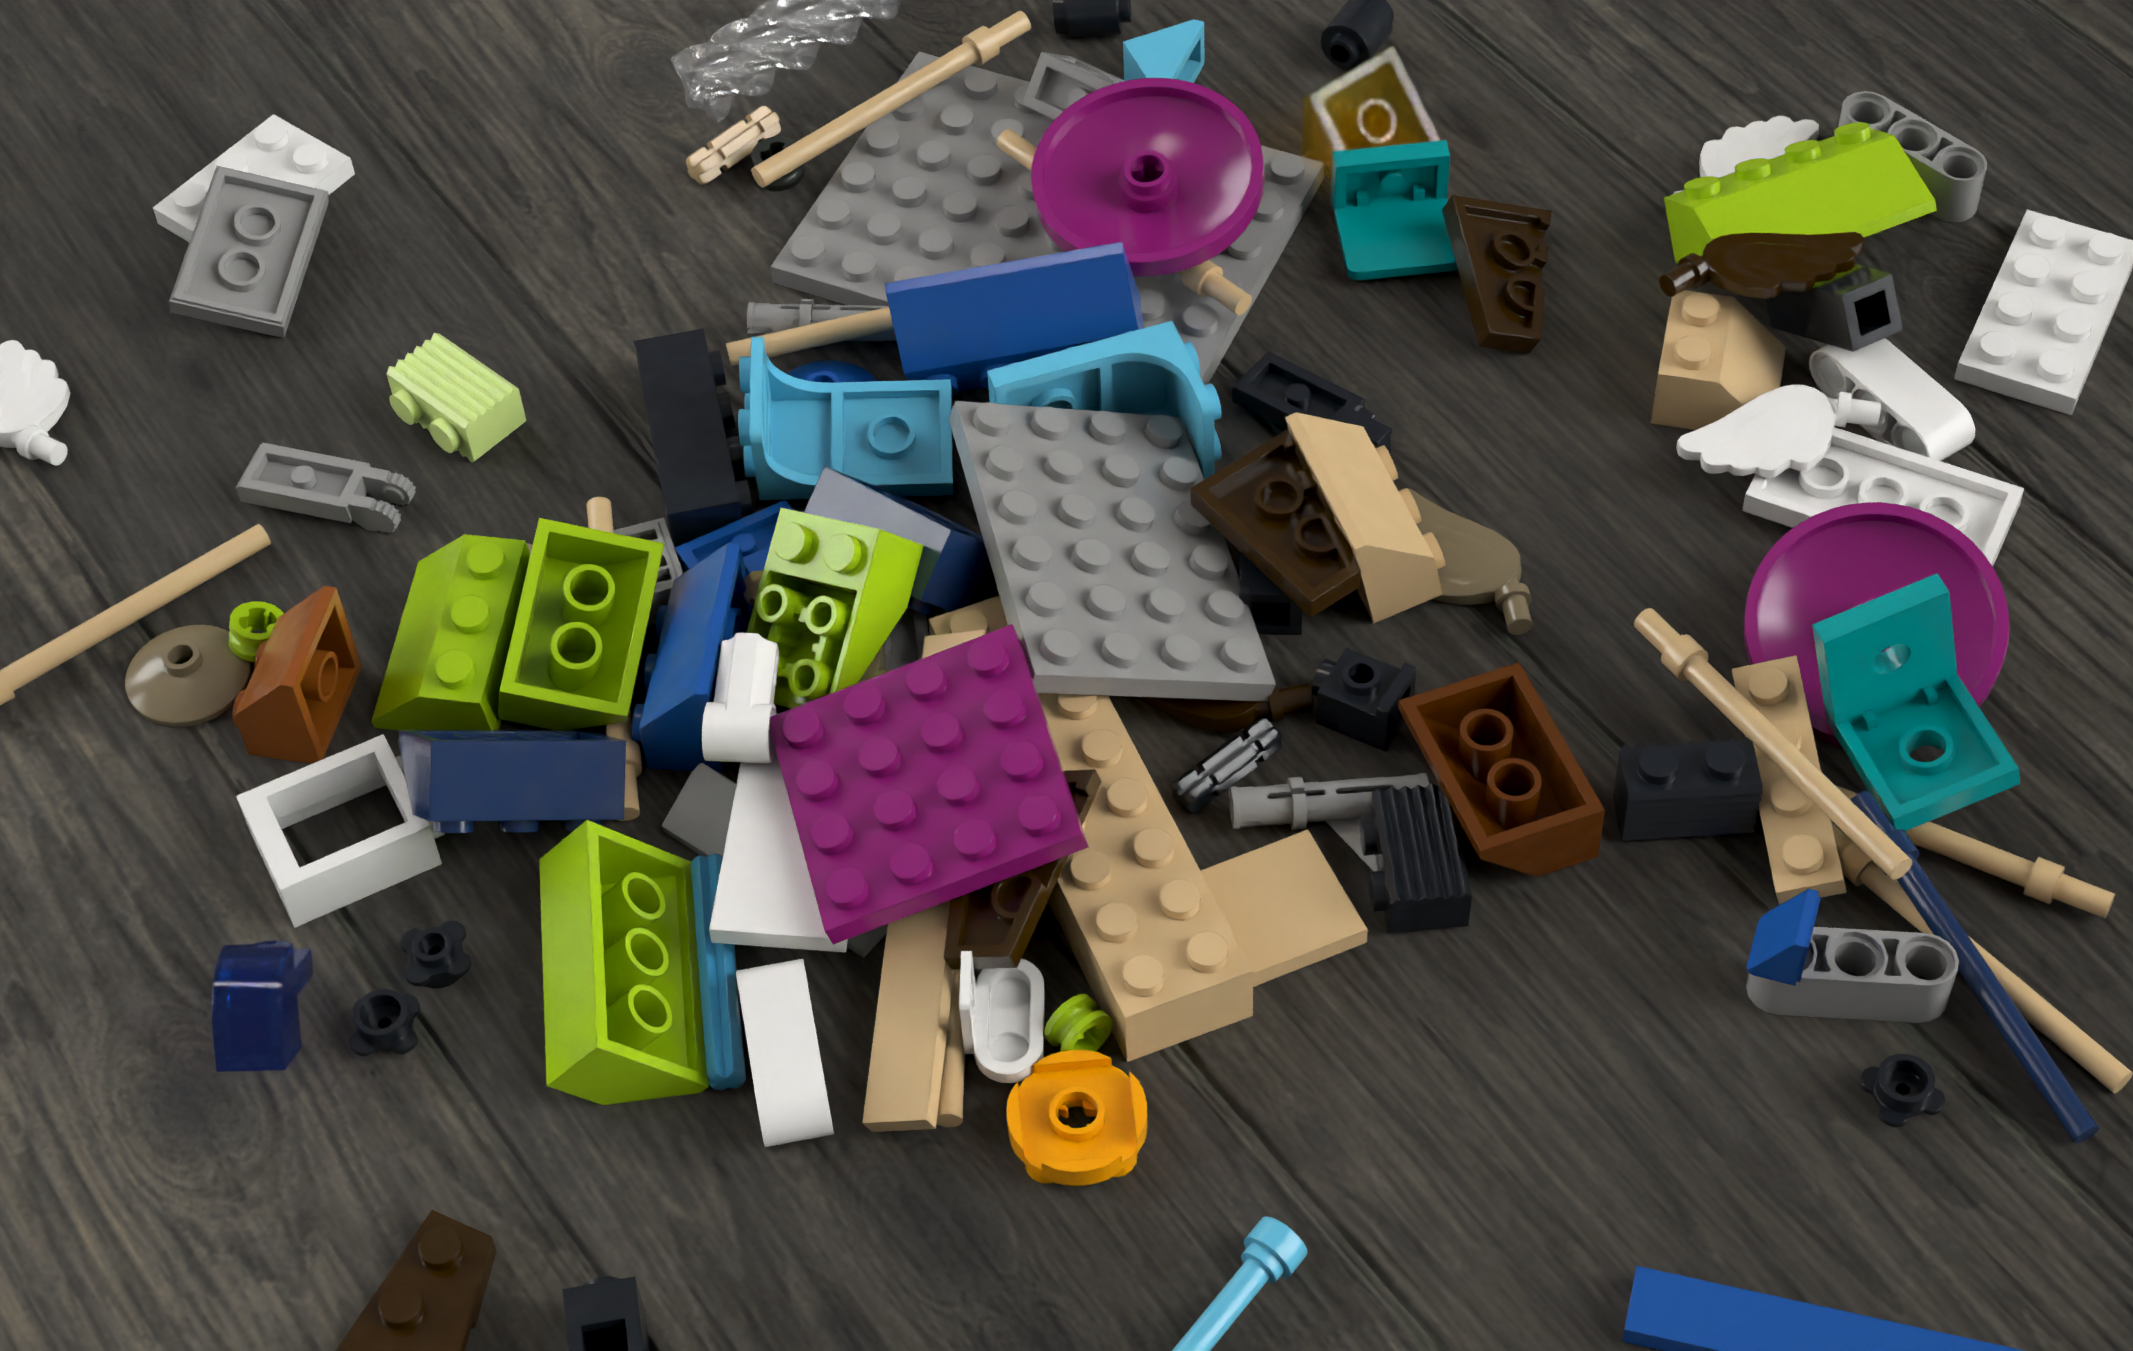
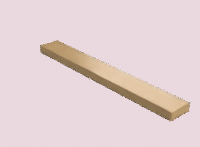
M984 629L925 636L922 658L987 634ZM950 900L888 924L862 1121L871 1132L936 1129L955 971L951 970L943 958Z

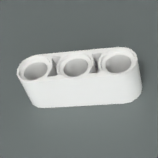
M1886 338L1854 352L1827 344L1811 354L1809 359L1811 375L1816 385L1827 397L1838 399L1840 391L1851 393L1852 399L1881 403L1877 427L1860 425L1877 441L1938 461L1944 460L1973 442L1975 426L1970 413L1964 405Z
M798 959L736 971L764 1146L769 1147L833 1135L834 1131L804 960Z

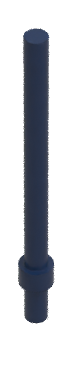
M1863 791L1852 797L1850 800L1912 859V866L1908 872L1896 880L1932 933L1948 941L1956 950L1959 959V973L2074 1143L2082 1142L2094 1135L2099 1130L2098 1125L1916 859L1920 853L1905 830H1896L1870 791Z

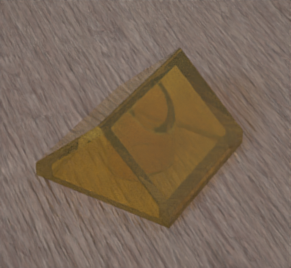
M1394 46L1388 47L1303 98L1302 157L1324 162V175L1329 179L1332 178V151L1441 141Z

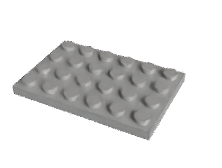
M955 401L949 416V422L1007 624H1013L1020 638L1037 693L1268 701V696L1272 694L1276 683L1249 606L1243 604L1239 598L1240 580L1224 536L1191 505L1190 488L1203 481L1204 478L1190 438L1179 417L1006 405L991 402Z

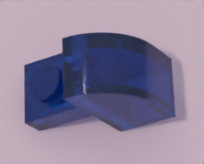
M277 940L263 941L255 944L224 945L216 964L212 991V1029L217 1072L286 1070L302 1047L297 995L313 975L311 948L293 949V943Z

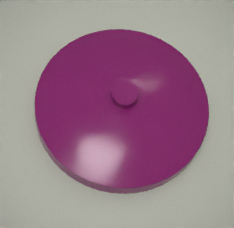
M1141 78L1100 88L1085 95L1065 109L1051 123L1038 143L1031 167V185L1038 218L1049 237L1064 252L1122 242L1133 276H1158L1197 266L1218 255L1238 239L1251 223L1259 208L1264 190V162L1262 147L1253 125L1246 115L1227 98L1209 88L1188 81L1170 78Z
M1866 502L1844 505L1826 510L1799 523L1779 539L1765 555L1753 577L1746 600L1744 616L1746 655L1749 665L1797 655L1814 737L1834 746L1842 747L1826 722L1812 624L1937 573L1950 592L1957 674L1980 707L1997 681L2008 647L2010 628L2006 596L1993 566L1984 553L1965 534L1948 522L1922 510L1899 504Z

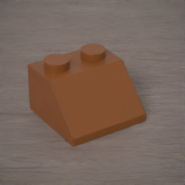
M323 586L278 617L268 641H263L259 645L255 657L253 675L246 690H241L237 694L232 712L233 723L239 728L249 755L308 764L323 760L362 669V664L336 587Z

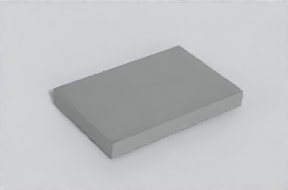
M216 166L169 300L170 313L284 338L329 203L328 191Z

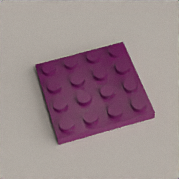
M1013 624L770 717L769 727L824 931L833 945L1089 848L1020 638Z

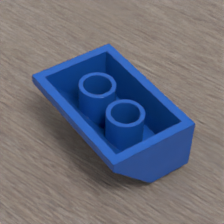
M727 543L674 579L668 605H660L656 616V638L659 642L657 654H648L644 668V685L646 691H648L645 704H636L632 720L633 740L642 742L647 768L693 771L699 763H704L718 773L724 772L726 762L705 761L703 757L702 723L706 703L714 702L722 641L733 638L736 633H746L752 614V605L747 603L743 596L747 587L744 581L746 571L741 544Z

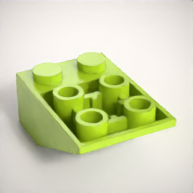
M780 508L746 632L757 633L762 638L776 642L778 645L779 662L773 704L792 709L855 685L860 681L908 607L924 545L878 528Z

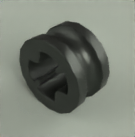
M781 136L762 140L752 151L754 167L796 141ZM799 166L764 188L770 191L791 189L803 179L804 166Z

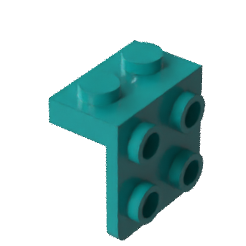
M1446 140L1332 151L1331 205L1346 274L1350 279L1359 281L1449 272L1458 269L1442 213L1443 207L1448 202L1450 153Z

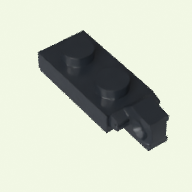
M1271 352L1266 353L1232 387L1233 403L1286 430L1288 427L1285 417L1296 412L1363 426L1373 446L1377 448L1385 445L1389 454H1391L1390 434L1392 433V428L1374 420L1375 415L1365 408L1364 398Z

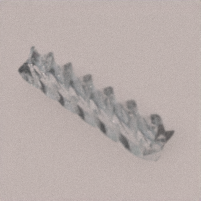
M768 0L759 6L750 17L741 18L726 24L716 31L706 43L695 44L683 49L671 58V62L683 84L686 105L691 110L700 108L716 123L720 122L728 115L735 94L739 93L756 97L766 95L772 88L778 68L796 71L810 69L815 62L821 42L844 46L852 44L857 37L864 17L887 21L894 19L898 14L902 0Z

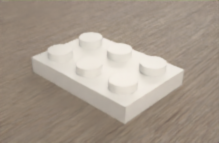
M273 114L155 205L153 210L159 225L190 243L216 166L328 191V195L355 175L350 157Z

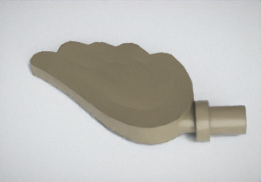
M1409 489L1417 504L1422 522L1416 525L1422 535L1428 532L1434 534L1446 563L1445 567L1437 570L1443 595L1435 597L1433 600L1461 605L1495 602L1497 609L1504 613L1509 633L1520 635L1528 632L1532 628V620L1528 609L1531 603V595L1528 586L1519 582L1522 569L1521 558L1517 548L1511 541L1496 531L1447 511L1414 490Z

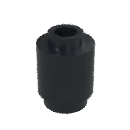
M1053 0L1056 34L1069 33L1071 39L1122 34V23L1132 22L1130 0Z
M1348 0L1321 35V47L1330 62L1347 71L1363 69L1392 32L1394 15L1389 3L1386 0Z

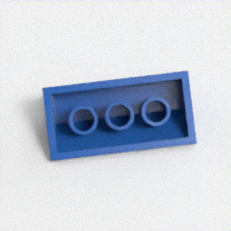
M1122 242L885 283L892 323L907 381L951 379L952 397L961 391L978 388L989 390L988 370L1144 328L1140 295Z

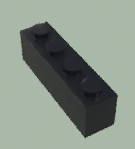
M704 328L634 341L665 511L674 548L740 520L743 516H749L754 513L747 479L735 481L734 472L744 471L738 435L726 437L725 429L735 427L729 392L717 394L716 387L726 385L720 350L708 352Z

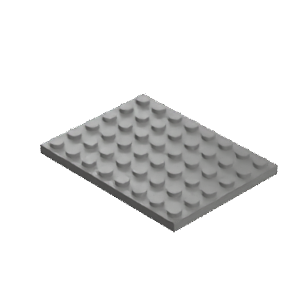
M918 52L899 81L939 57ZM968 66L867 126L770 266L773 283L845 305L889 306L885 283L1064 252L1049 237L1038 218L1032 193L1031 171L997 147V139L1006 129L1013 130L1037 147L1043 134L1054 121V119L1022 105L1030 82ZM1261 145L1264 162V190L1259 208L1251 223L1238 239L1224 251L1209 259L1222 268L1223 277L1251 295V305L1244 314H1235L1211 296L1200 297L1183 285L1182 276L1176 272L1158 276H1134L1141 299L1144 328L1173 321L1183 343L1190 341L1195 347L1200 363V377L1204 385L1208 384L1321 185L1324 179V162Z

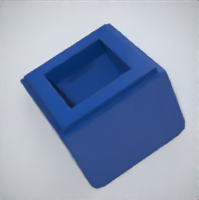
M1807 889L1768 911L1760 918L1746 967L1749 974L1796 986V982L1801 981L1821 897L1818 896L1819 891Z

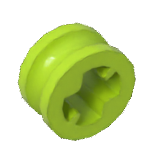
M258 601L243 603L236 607L230 614L228 646L232 653L241 659L255 662L259 645L263 641H268L278 617L284 614L283 611L275 605ZM252 630H261L263 633H252Z
M1078 994L1061 1004L1046 1023L1044 1038L1053 1046H1061L1060 1052L1068 1050H1090L1096 1052L1110 1035L1113 1019L1105 1011L1096 1010V1002L1089 995Z

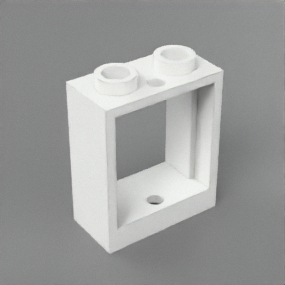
M384 734L236 796L249 831L294 928L442 864L434 839L445 835V833L433 831V821H427L413 815L401 755L394 756ZM387 785L405 823L299 868L281 829Z

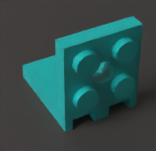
M1937 573L1812 624L1826 722L1868 791H1870L1896 830L1903 829L1907 831L2020 784L2018 766L1957 674L1950 592ZM1922 746H1932L1944 751L1940 758L1931 762L1916 761L1909 756L1912 751Z

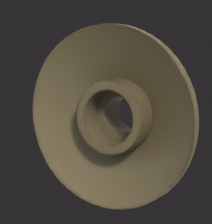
M211 625L183 626L160 634L137 652L127 669L125 689L132 707L146 720L166 727H189L213 720L232 708L237 694L241 690H246L252 675V664L250 661L241 659L232 653L228 646L229 631Z

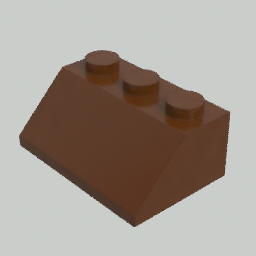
M1520 662L1399 700L1398 709L1480 859L1539 877L1598 857L1605 809Z

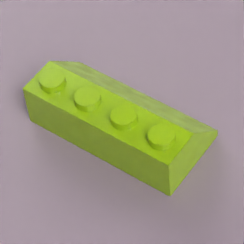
M1864 122L1840 126L1834 130L1835 136L1819 142L1816 140H1806L1790 144L1785 147V154L1769 160L1756 158L1740 162L1735 165V172L1719 178L1707 176L1690 180L1684 184L1685 190L1664 197L1675 263L1677 264L1681 258L1690 253H1695L1699 256L1703 255L1706 245L1711 240L1729 234L1778 233L1813 235L1857 232L1861 233L1863 237H1867L1937 211L1936 202L1893 134L1872 129L1868 123Z
M589 820L582 823L539 859L546 1084L548 1087L601 1105L701 1093L709 1087L704 1045L691 876L692 862Z

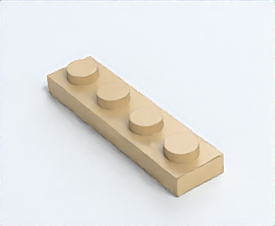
M1797 655L1733 668L1732 674L1735 689L1821 771ZM1754 745L1763 792L1761 794V802H1759V811L1779 905L1807 889L1819 891L1818 896L1821 898L1847 893L1832 820Z

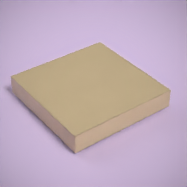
M1309 830L1201 870L1253 969V987L1367 943V927Z

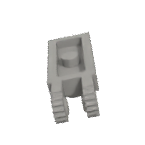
M263 442L259 445L235 487L241 502L351 523L353 520L365 530L387 532L388 534L394 532L401 521V514L398 513L399 510L390 504L395 503L397 506L408 505L416 492L413 482L409 478L404 477L403 474L400 475L396 472L391 473L388 470L373 468L370 466V463ZM367 492H368V493H369L370 495H372L374 498L365 497V496H366V494H367Z

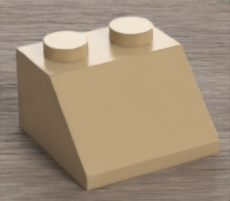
M1688 290L1680 292L1671 299L1651 423L1698 430L1720 420L1758 396L1779 388L1786 347L1734 297Z

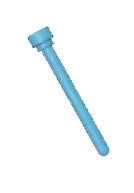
M1268 1216L1263 1217L1244 1239L1246 1250L1241 1254L1244 1264L1172 1351H1211L1266 1282L1274 1284L1279 1277L1289 1278L1304 1260L1308 1252L1300 1237L1279 1220Z

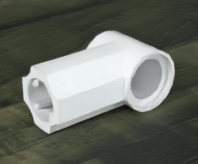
M736 633L733 638L722 641L714 702L706 703L703 714L702 751L705 761L773 762L776 749L769 727L770 717L777 715L776 707L773 704L779 662V650L776 642L768 641L757 633Z

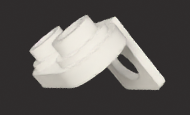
M961 951L959 1011L964 1054H975L976 1064L980 1071L994 1081L1001 1083L1022 1081L1033 1073V1065L1043 1059L1045 989L1043 976L1034 964L1021 958L1017 968L983 969L975 984L972 951Z

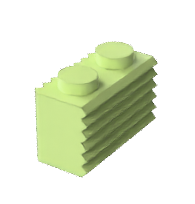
M434 333L431 340H425L422 347L416 346L414 352L407 353L404 360L398 359L396 366H389L386 373L392 392L389 400L396 414L409 425L419 422L423 429L427 428L435 442L448 453L459 451L471 463L526 422L519 389L441 334Z

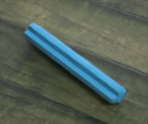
M714 853L709 856L699 855L695 857L691 863L706 1070L709 1077V1085L713 1089L721 1091L726 1088L741 1087L746 1080L736 977L735 945L711 943L709 932L723 859L722 855Z

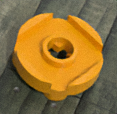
M1068 1050L1044 1057L1033 1065V1073L1023 1080L1019 1088L1017 1081L1007 1101V1126L1011 1146L1015 1154L1025 1164L1026 1171L1030 1177L1040 1183L1048 1184L1054 1182L1068 1186H1085L1103 1182L1112 1177L1124 1176L1134 1168L1137 1162V1154L1146 1139L1148 1128L1147 1102L1139 1080L1130 1071L1128 1077L1122 1070L1112 1066V1059L1099 1052ZM1075 1106L1083 1107L1085 1116L1096 1117L1091 1124L1088 1123L1082 1128H1070L1069 1125L1062 1124L1058 1118L1060 1115L1068 1118V1108Z

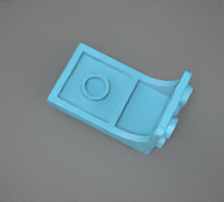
M1173 321L1129 331L1121 335L1070 347L1062 351L1011 363L1007 366L987 371L989 401L991 403L1179 417L1190 438L1204 480L1215 474L1214 461L1220 460L1222 457L1220 441L1214 428V420L1220 419L1222 415L1217 391L1212 383L1204 385L1200 377V363L1195 347L1190 341L1183 343Z
M751 337V356L740 357L739 360L741 394L745 393V409H739L738 429L740 446H744L745 477H756L760 500L810 499L824 466L904 497L953 495V441L949 416L952 411L951 379L832 383L807 381L790 376L776 368L767 356L764 337Z

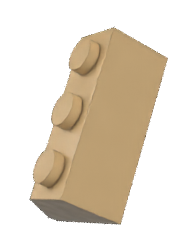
M1297 412L1286 416L1285 419L1289 433L1296 445L1295 453L1303 469H1308L1317 485L1316 494L1327 515L1333 516L1361 570L1360 587L1356 590L1373 623L1443 595L1437 571L1446 566L1443 553L1434 534L1428 532L1422 535L1416 524L1422 522L1410 490L1408 488L1400 491L1397 490L1393 481L1398 479V474L1385 445L1375 448L1363 426Z

